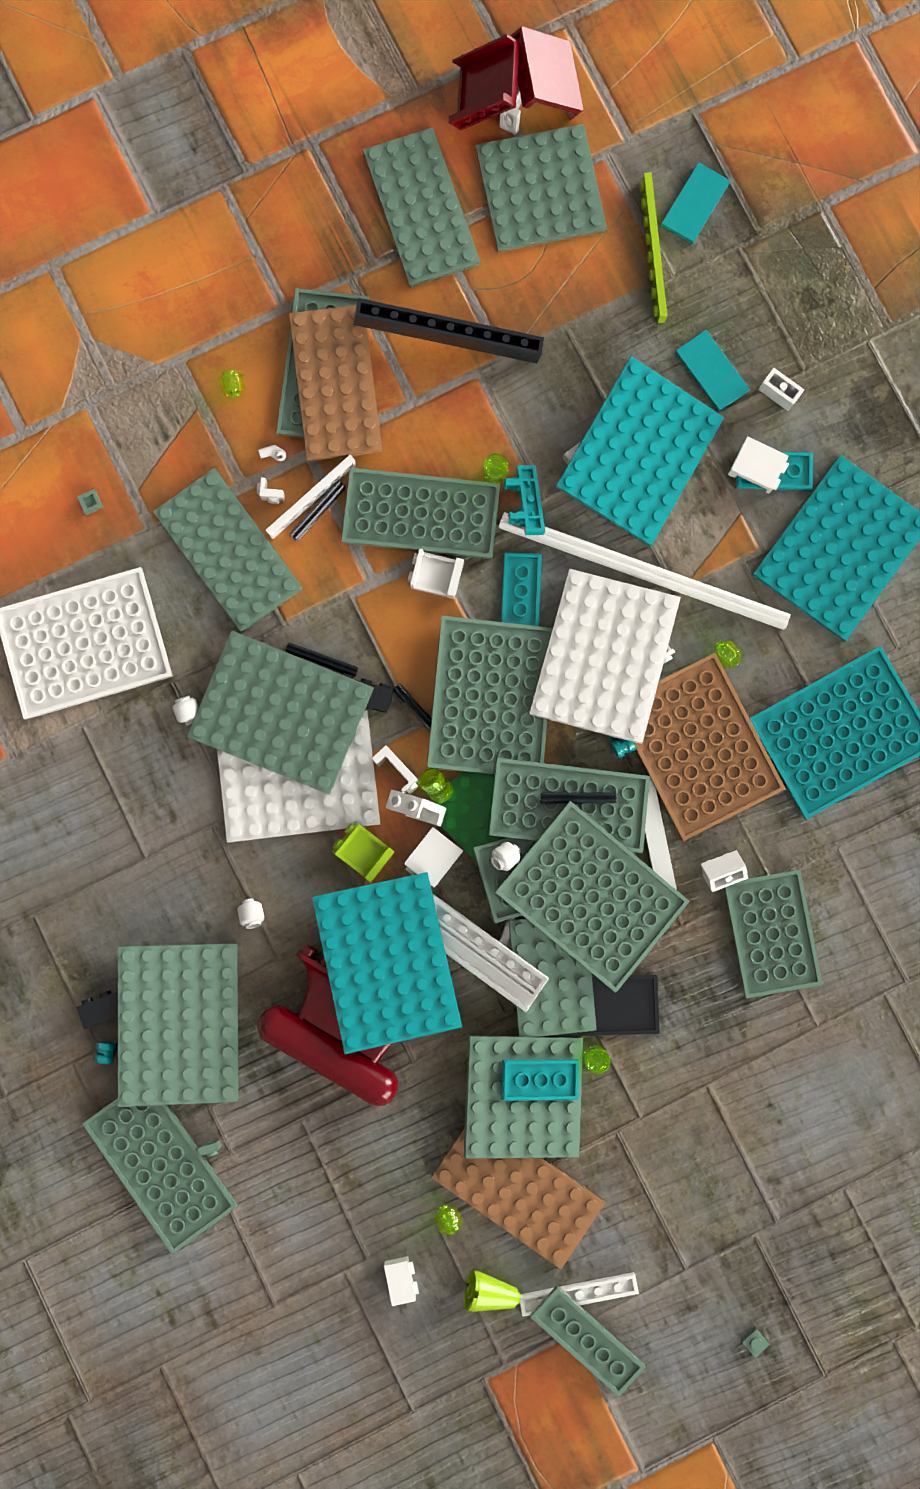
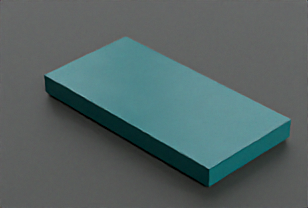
M698 163L661 226L693 244L730 184V180Z
M707 330L676 350V355L718 412L749 392L750 388Z
M779 451L789 456L786 461L789 465L784 474L780 473L778 479L781 481L776 490L811 491L813 489V452ZM736 475V489H765Z
M504 553L501 622L539 626L542 554Z
M579 1059L502 1060L501 1100H579Z

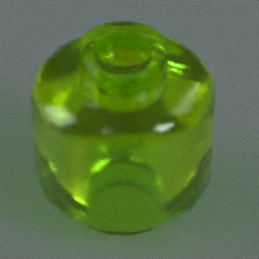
M237 369L222 372V375L219 377L222 394L229 395V398L240 397V393L245 390L242 373L237 372Z
M722 640L715 646L716 650L714 653H716L724 668L730 667L732 669L741 662L742 651L732 640L725 642Z
M445 1204L437 1209L438 1213L435 1215L434 1220L441 1234L450 1236L462 1229L463 1219L456 1206L449 1207L448 1204Z

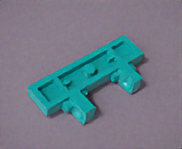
M517 465V476L505 478L503 483L504 491L506 489L512 492L516 490V493H519L521 509L517 513L509 512L508 524L524 526L525 535H544L545 526L536 465Z

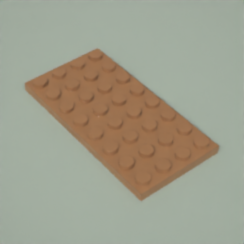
M357 305L289 313L307 461L382 452L367 328L353 325Z
M464 1127L431 1178L555 1266L562 1269L604 1206L605 1201L544 1158H465Z

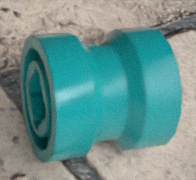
M615 739L610 742L618 758L623 757L627 752L631 753L636 750L635 744L632 741Z
M96 1042L97 1054L94 1056V1062L113 1064V1051L116 1048V1043Z

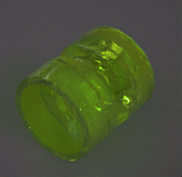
M494 453L485 459L484 478L489 483H502L507 477L508 461L502 454Z
M437 768L427 769L418 780L419 786L436 804L444 803L453 793V786Z
M590 1046L583 1054L584 1064L592 1073L601 1074L610 1067V1055L601 1046Z

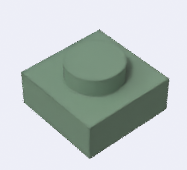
M95 489L77 496L85 515L104 508Z
M220 1139L200 1145L198 1147L199 1156L206 1155V1157L218 1154L217 1151L222 1147Z
M756 1327L741 1339V1342L755 1358L770 1345Z

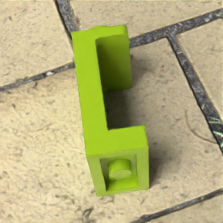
M358 822L351 823L346 828V834L342 840L339 838L333 845L334 850L332 852L369 882H372L395 851Z

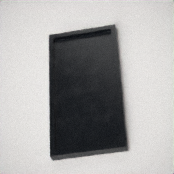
M657 974L630 975L616 993L596 976H592L596 1031L543 1037L660 1034Z

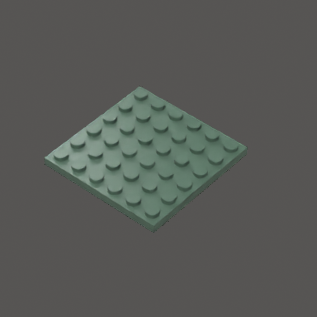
M584 124L476 145V153L498 252L607 231Z
M468 1036L464 1132L465 1158L579 1157L583 1038ZM579 1059V1100L502 1101V1060Z

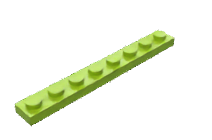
M652 172L644 173L643 179L640 180L639 189L640 192H643L641 207L642 210H645V216L643 217L644 228H647L645 243L646 246L649 245L647 261L651 263L649 279L653 281V288H651V297L655 299L653 315L657 317L658 324L665 323L667 307Z

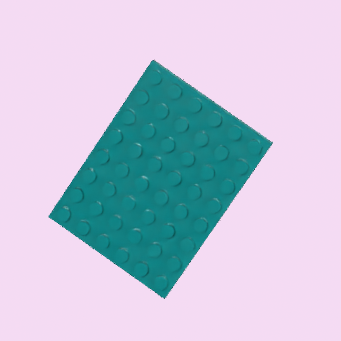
M631 356L555 487L646 545L652 546L724 417Z
M840 455L752 576L845 642L920 540V511Z
M881 646L749 718L770 760L805 820L920 756V712Z
M428 872L312 897L345 1054L462 1027Z

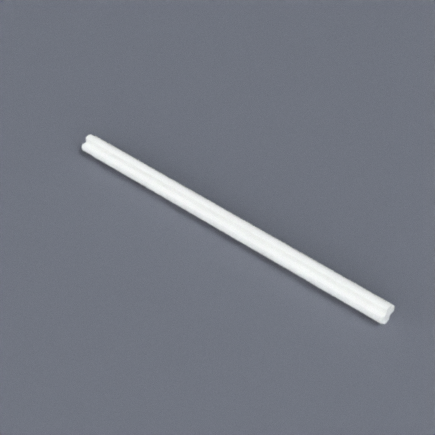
M504 512L499 525L500 529L782 630L786 629L791 614L548 527H545L544 535H525L524 526L508 524L509 513Z

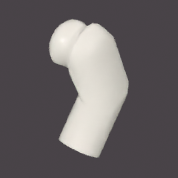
M276 445L258 450L261 459L271 456L277 461H283L286 458V452Z

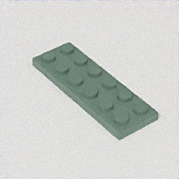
M558 1285L530 1314V1317L618 1397L646 1368L640 1359Z

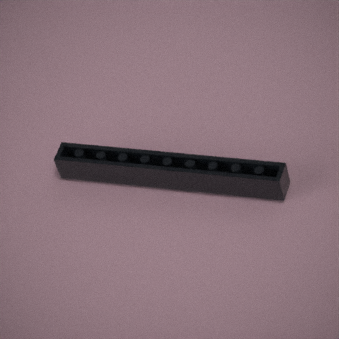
M358 298L353 323L356 326L536 364L542 355L544 337L361 298Z

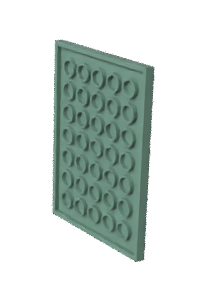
M441 616L427 768L495 775L496 758L544 763L547 719L530 715V710L553 628Z
M231 631L187 737L330 795L374 687Z
M571 801L566 804L495 891L496 894L615 993L690 902Z
M237 943L118 947V1107L238 1102Z

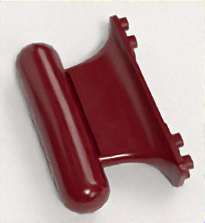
M305 945L303 950L300 949L296 953V956L305 965L308 976L306 995L298 1014L280 1005L267 1008L260 1015L257 1023L259 1036L266 1043L367 1103L377 1107L385 1106L397 1094L398 1079L390 1069L380 1064L379 1061L394 1043L349 1054L344 1053L325 957L322 955L320 960L315 958L314 955L317 950L310 945Z

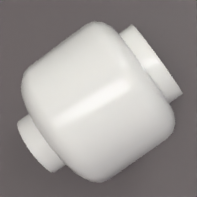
M185 696L175 700L172 708L179 723L185 722L186 725L193 724L199 706L196 699Z
M504 842L492 851L491 857L493 866L497 870L509 871L520 862V849L518 846Z
M254 899L242 901L243 904L237 908L240 924L246 926V929L261 926V922L264 921L262 904L254 901Z

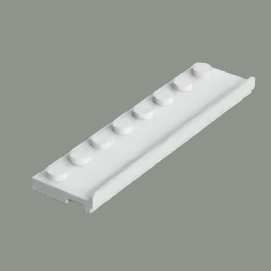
M433 894L446 954L516 1006L527 1012L549 978Z

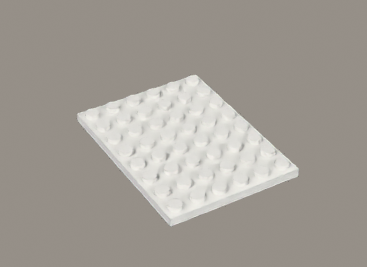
M141 567L0 608V636L22 716L25 720L173 677Z
M569 569L530 715L642 744L681 597Z
M367 710L363 714L330 795L217 749L227 843L346 829L351 823L354 824L355 822H358L363 827L381 825Z

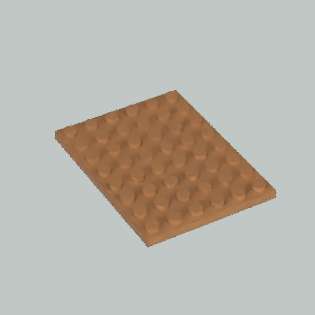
M716 653L658 682L643 743L634 742L682 841L785 790Z

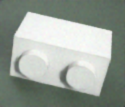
M775 368L772 369L758 389L788 412L804 391L803 388Z
M737 850L701 864L703 877L712 892L748 879L746 865Z
M408 1256L385 1261L384 1268L392 1306L416 1301V1294H419L417 1281L413 1282L412 1274H415L413 1262H409Z

